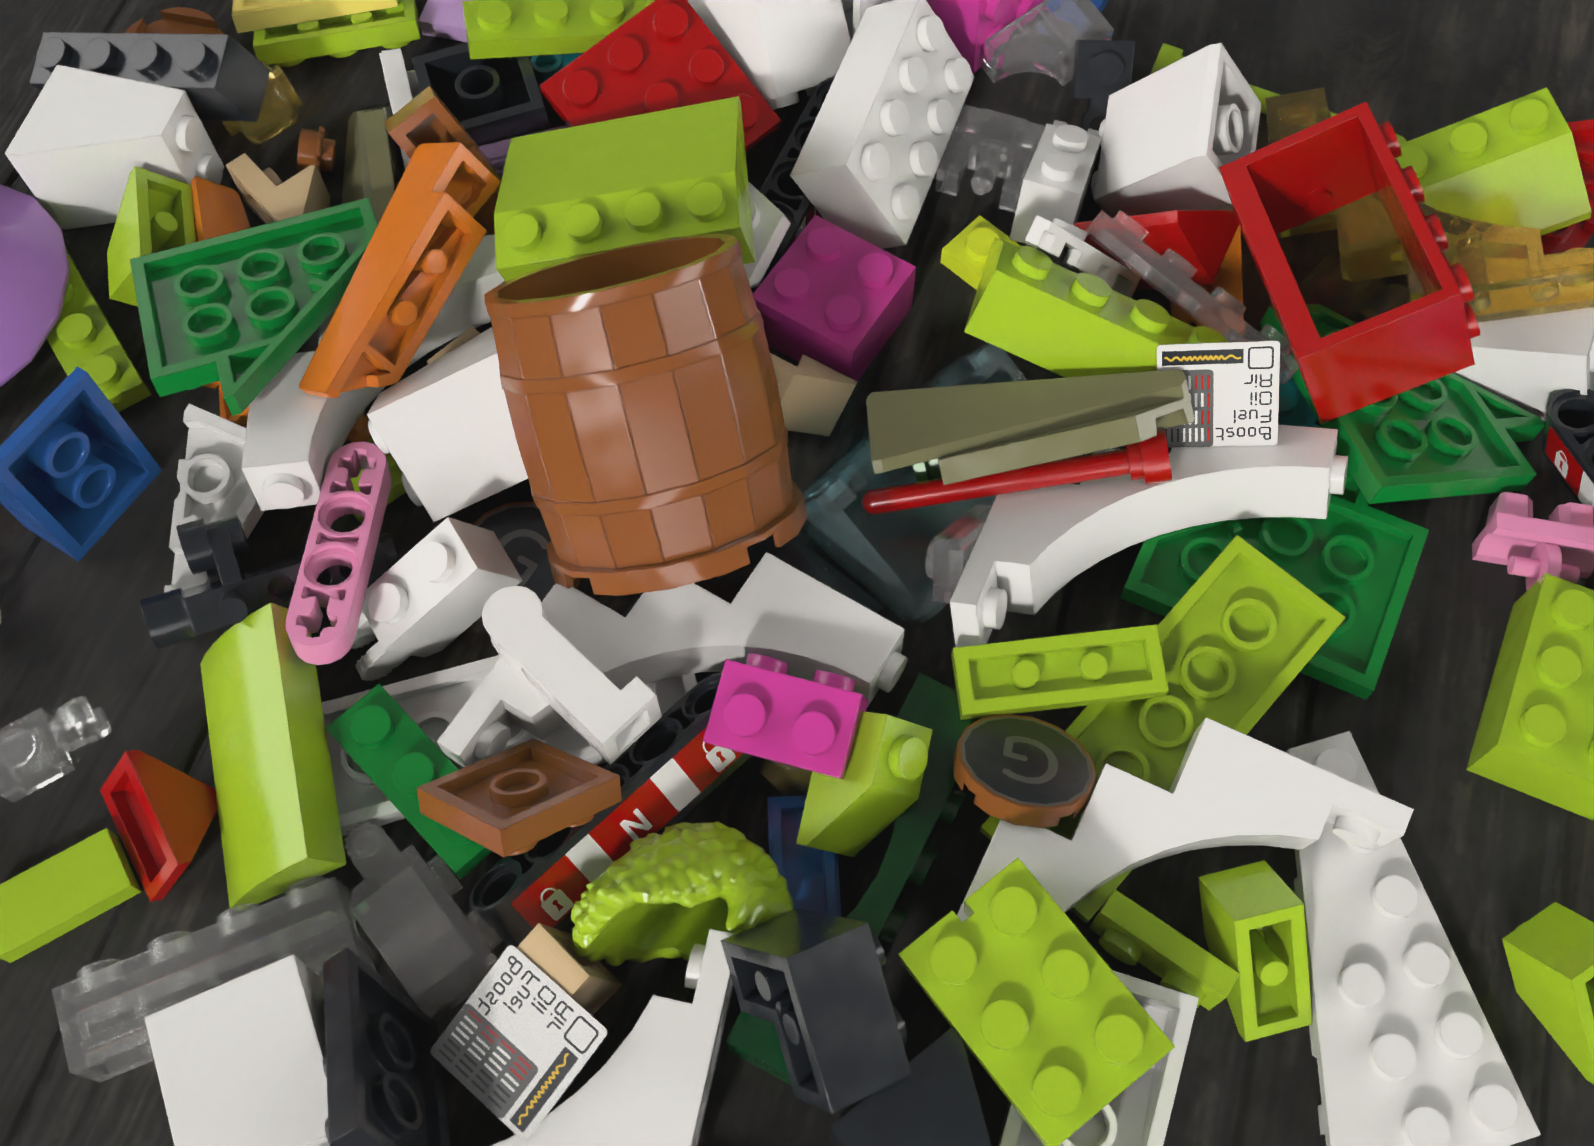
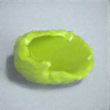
M719 821L695 824L688 822L677 823L665 827L663 834L651 833L645 838L635 839L630 844L631 849L629 852L612 862L598 879L586 885L588 891H584L581 894V900L574 904L571 911V920L575 924L572 929L573 949L577 955L581 957L586 956L591 962L606 959V963L612 966H618L626 960L642 963L659 957L671 959L682 957L684 960L689 961L695 943L706 945L710 929L731 934L752 929L760 923L794 910L793 898L788 892L787 880L779 874L778 867L772 858L765 853L762 847L747 840L742 832L735 828H729Z

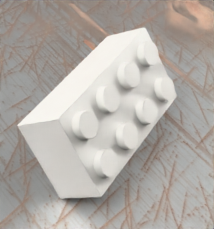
M893 0L866 8L790 174L791 178L825 220L881 249L907 244L975 77L969 63L961 56L945 31L943 22L935 15L926 0Z

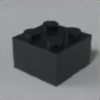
M467 42L412 58L420 91L422 92L430 86L478 146L551 129L528 56L470 59Z

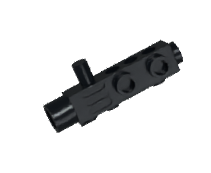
M238 515L208 524L205 523L203 518L178 525L176 528L183 553L192 574L195 575L206 571L209 582L184 589V591L182 588H178L140 600L143 617L156 649H162L197 638L200 634L240 623L248 615L269 603L289 609L303 554L242 572L238 555L250 552ZM389 532L379 535L367 588L399 561ZM342 565L331 566L319 574L317 582L328 586L337 585L350 576L352 569Z

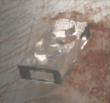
M976 504L930 542L926 554L925 569L927 577L933 579V602L950 604L951 597L986 523L991 505Z

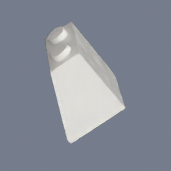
M687 0L772 109L800 102L798 91L806 89L807 96H812L815 88L822 81L835 77L851 43L841 0Z
M1222 43L1208 45L1109 95L1106 119L1102 120L1099 128V137H1102L1099 167L1093 174L1091 188L1094 201L1110 218L1174 210H1234L1218 167L1256 150L1261 102Z
M56 65L5 152V155L38 202L56 223L66 230L115 223L129 174L135 166L187 184L191 183L194 176L220 184L224 165L185 90L62 65Z
M1457 253L1454 264L1458 262L1462 264L1470 281L1474 300L1470 301L1469 304L1478 322L1480 336L1470 339L1475 364L1456 371L1454 374L1540 417L1545 422L1549 402L1556 394L1567 389L1580 390L1581 395H1587L1588 389L1594 391V259Z
M492 327L379 393L367 414L370 419L368 421L369 431L375 444L383 453L392 454L403 472L402 483L409 498L417 506L423 505L434 522L528 479L517 445L505 393L501 386L499 360Z
M294 954L144 1017L174 1146H330L325 1133L328 1103L327 1078L323 1069V1058L326 1055L325 1019L321 1010V1001L324 998V981L322 977Z

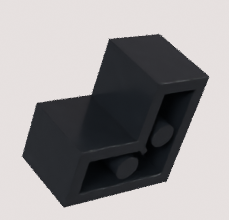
M796 908L760 923L752 929L741 931L721 940L741 1012L774 1023L795 1098L832 1114L912 1074L904 1049L908 1039L906 1026L898 1010L891 1004L882 973L886 968L885 953L879 939L870 930L868 922Z

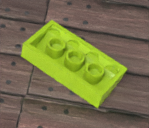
M269 603L256 610L242 622L235 624L222 634L205 653L200 663L230 911L237 912L248 909L346 865L316 665L306 663L297 656L286 631L288 608L274 603Z

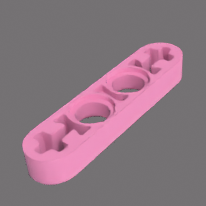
M362 441L344 445L332 454L328 462L286 617V631L297 656L306 663L322 665L335 662L350 651L355 640L391 489V473L386 455L373 443ZM364 469L358 484L360 492L354 491L351 478L357 477L360 470ZM347 514L361 515L365 518L357 529L350 532H337L331 529L335 520ZM342 565L352 569L350 576L337 585L328 586L317 582L319 574L331 566ZM320 607L327 608V615L332 627L323 628L320 637H310L309 633H316L320 629L323 618Z

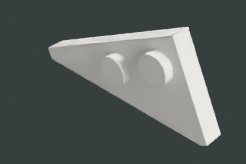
M1036 215L1025 239L1026 246L1041 250L1050 257L1053 263L1072 272L1096 275L1108 283L1112 290L1129 298L1132 297L1140 281V275L1084 242L1088 234L1086 231L1057 218H1054L1051 222Z
M191 404L184 411L183 422L189 428L185 459H179L177 479L180 483V492L174 500L169 548L175 553L172 584L165 585L164 593L178 588H182L184 591V589L209 582L206 571L195 575L192 574L183 553L176 526L202 518L208 524L238 515L246 539H248L264 511H261L241 469L246 428Z

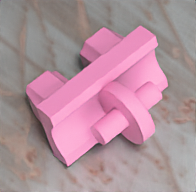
M1511 492L1500 493L1489 508L1485 528L1472 543V560L1507 565L1508 574L1526 577V591L1544 573L1576 584L1579 578L1587 579L1594 570L1593 506L1573 502L1561 504L1549 515V520L1533 518V501L1529 499L1528 495Z

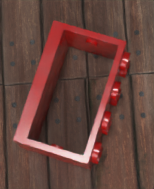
M1367 102L1218 167L1249 251L1321 424L1474 365L1470 339L1480 336L1478 322L1469 304L1470 301L1474 300V293L1468 276L1460 262L1450 266L1444 254V251L1449 250V245L1439 218L1435 213L1425 216L1419 205L1425 202V198L1413 167L1410 165L1402 169L1398 160L1395 159L1402 156L1391 123L1387 120L1377 124ZM1376 192L1426 296L1320 338L1276 235Z

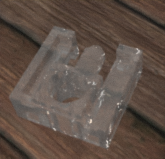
M963 104L937 168L935 191L956 196L960 180L968 162V169L975 170L971 186L977 195H984L990 192L996 177L1007 179L1002 187L999 208L1016 213L1023 179L1046 126L994 110L980 109Z

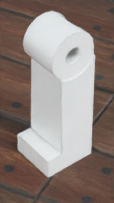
M514 585L501 588L493 593L485 602L482 611V621L498 654L610 765L662 717L657 695L637 676L620 690L549 623L542 602L535 592L526 587Z

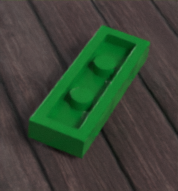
M380 684L376 685L326 727V730L460 880L492 852L420 813L417 787L458 769Z

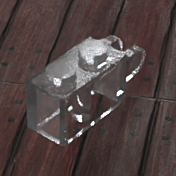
M370 821L367 823L360 822L357 826L353 825V829L347 831V838H344L346 841L344 848L348 851L347 855L365 879L352 889L348 909L419 1009L437 1022L477 989L499 959L492 949L503 940L474 910L466 915L452 896L463 886L439 855H436L427 862L412 844L401 851L377 823L372 824Z

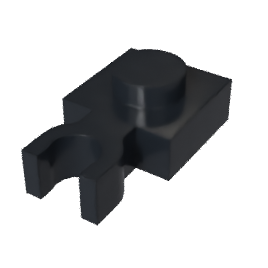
M1075 41L1071 97L1088 98L1087 108L1082 113L1078 126L1086 132L1090 122L1095 117L1102 116L1106 119L1109 95L1131 85L1135 41Z

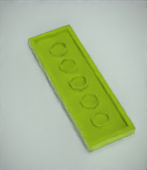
M1237 535L1157 626L1169 692L1164 697L1087 705L1065 732L1078 740L1093 759L1096 780L1107 763L1169 792L1191 738L1205 718H1209L1247 735L1346 617ZM1072 814L1060 817L1058 825L1044 828L1070 840L1081 814L1072 819ZM990 816L981 826L980 832L991 841L1001 819ZM1132 870L1117 876L1092 891L1069 910L1087 924Z

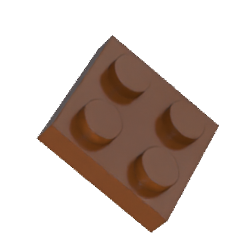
M534 738L417 787L421 814L502 857L528 852L536 846L537 841L567 827L586 824L594 818L596 813L622 801L620 777L618 774Z

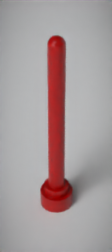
M1165 429L1157 430V436L1126 445V449L1060 459L944 485L942 478L871 489L864 494L862 505L868 513L880 514L1131 474V480L1145 479L1146 485L1172 481Z

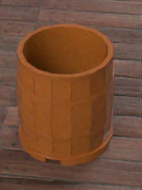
M700 234L666 238L585 255L534 270L506 281L484 294L487 312L491 317L499 360L502 390L505 393L517 445L531 486V493L536 506L540 509L551 538L546 547L554 582L569 589L574 587L571 577L589 578L594 594L620 596L669 590L711 579L750 564L747 547L767 539L772 534L775 546L782 547L799 534L808 517L804 495L794 481L791 480L787 448L788 431L784 423L776 375L763 327L764 321L760 311L757 309L744 268L739 240L731 234Z

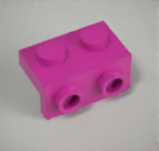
M755 653L748 654L746 664L726 659L703 742L843 780L861 711L866 712L868 700L863 694L853 692L856 681L842 675L821 670H815L812 681L786 675L788 663Z

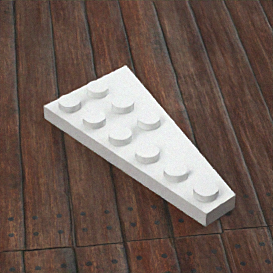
M1350 731L1297 746L1285 752L1379 794ZM1326 821L1319 840L1303 850L1295 849L1298 877L1294 879L1295 895L1304 903L1312 1025H1309L1312 1056L1317 1058L1322 1102L1321 1105L1317 1106L1320 1135H1325L1326 1146H1510L1540 1136V1131L1401 838L1385 846L1376 844L1375 848H1364L1336 836L1332 832L1334 824Z

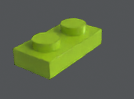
M1116 889L1089 926V929L1101 936L1099 944L1111 956L1131 966H1135L1139 962L1162 978L1160 986L1199 998L1197 1008L1201 1005L1207 1010H1211L1227 998L1240 976L1239 972Z

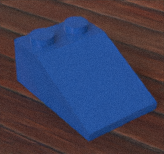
M77 366L0 446V503L24 527L79 562L157 477L162 469L90 375Z

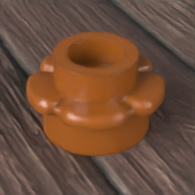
M320 125L319 131L301 129L297 154L298 173L313 164L318 167L321 177L322 171L334 172L337 140L326 138V128Z

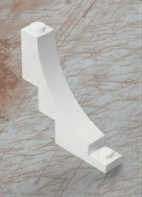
M495 234L485 235L482 238L408 367L430 351L461 335L471 326L477 328L491 322V317L488 315L485 305L484 294L505 281L496 270ZM337 307L320 325L318 345ZM315 351L295 353L249 405L241 469L261 511L316 505L332 454L342 447L350 430L366 407L386 386L379 388L365 387L340 393L341 397L337 398L308 395L299 389V383Z
M1278 425V442L1273 446L1172 447L1169 453L1172 481L1146 485L1145 479L1131 480V474L1084 481L1080 482V485L1065 484L997 495L950 600L956 647L987 644L992 629H1001L1006 611L1035 615L1058 590L1083 571L1129 546L1158 535L1197 525L1247 518L1300 517L1326 519L1331 494H1344L1347 477L1348 456L1336 455L1338 429ZM1110 448V449H1106V450H1101V451H1097V452H1092V454L1101 453V452H1107V451L1120 450V449Z
M767 552L731 604L695 583L669 590L645 592L626 617L574 587L567 589L555 584L542 601L549 623L620 690L636 676L645 684L665 678L700 672H722L726 659L746 664L748 654L755 653L788 663L786 675L812 681L815 670L851 678L856 681L853 692L863 694L868 700V707L879 689L887 693L892 690L908 660L907 657L901 654L904 628ZM500 657L437 740V743L446 757L457 768L462 769L502 752L509 740V727L512 723L538 739L543 740L567 721Z
M1205 718L1191 738L1169 792L1106 763L1096 780L1090 798L1070 840L1045 828L1013 825L1000 820L964 901L1017 857H1019L1065 913L1092 891L1117 876L1151 861L1190 850L1219 846L1265 845L1303 850L1319 840L1326 821L1334 824L1332 832L1336 836L1351 844L1370 849L1375 848L1376 844L1385 846L1404 836L1414 809L1209 718ZM964 901L957 914L962 922L969 918L964 912Z
M710 929L706 945L694 944L685 977V987L696 989L692 1004L653 995L632 1031L607 1063L573 1096L550 1112L527 1141L521 1140L515 1134L491 1146H698L734 986L721 940L734 934Z

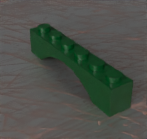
M919 673L896 717L933 729L919 798L895 819L892 839L879 872L857 907L846 917L848 919L868 922L870 930L877 936L882 948L889 952L908 915L907 912L897 907L909 884L918 889L922 888L938 855V851L928 847L939 824L948 829L952 828L968 794L957 788L958 784L954 779L953 757L958 740L965 728L981 719L960 720L956 690ZM740 1012L726 1039L729 1052L792 1086L774 1023Z

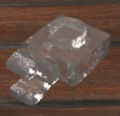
M82 696L61 706L56 711L55 717L44 709L39 708L1 728L0 796L14 803L75 770L69 753L105 737L112 731L104 710L101 707L92 710L88 698Z

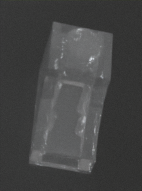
M1045 0L986 39L981 67L994 83L1013 74L1035 72L1052 76L1064 86L1073 80L1075 41L1111 40L1114 29L1091 0Z

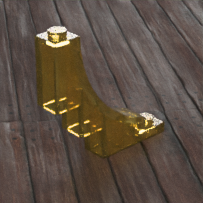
M1324 87L1265 98L1269 145L1331 117ZM1376 192L1278 234V238L1337 229L1343 283L1405 274L1408 303L1426 296ZM1423 203L1419 204L1425 216L1435 213L1439 218L1449 245V250L1444 251V254L1450 266L1460 262L1468 276L1474 293V300L1470 301L1469 304L1478 323L1594 307V248H1574L1561 253L1544 255L1539 228L1503 226L1470 220L1437 210Z

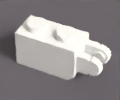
M1054 120L1053 125L1046 124L1023 179L1010 240L1026 244L1025 239L1036 215L1051 222L1054 218H1057L1072 225L1077 223L1102 137H1099V131L1088 128L1086 132L1078 126L1067 125L1066 122Z
M447 517L367 588L355 640L351 649L363 648V646L375 641L376 637L378 642L367 650L360 660H357L355 666L362 680L365 679L366 682L368 680H379L381 677L392 672V669L397 668L411 655L425 658L442 651L482 616L484 604L493 593L504 587L517 586L523 581L494 531Z

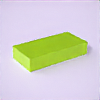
M105 828L0 884V959L12 963L142 892L121 842L114 832Z

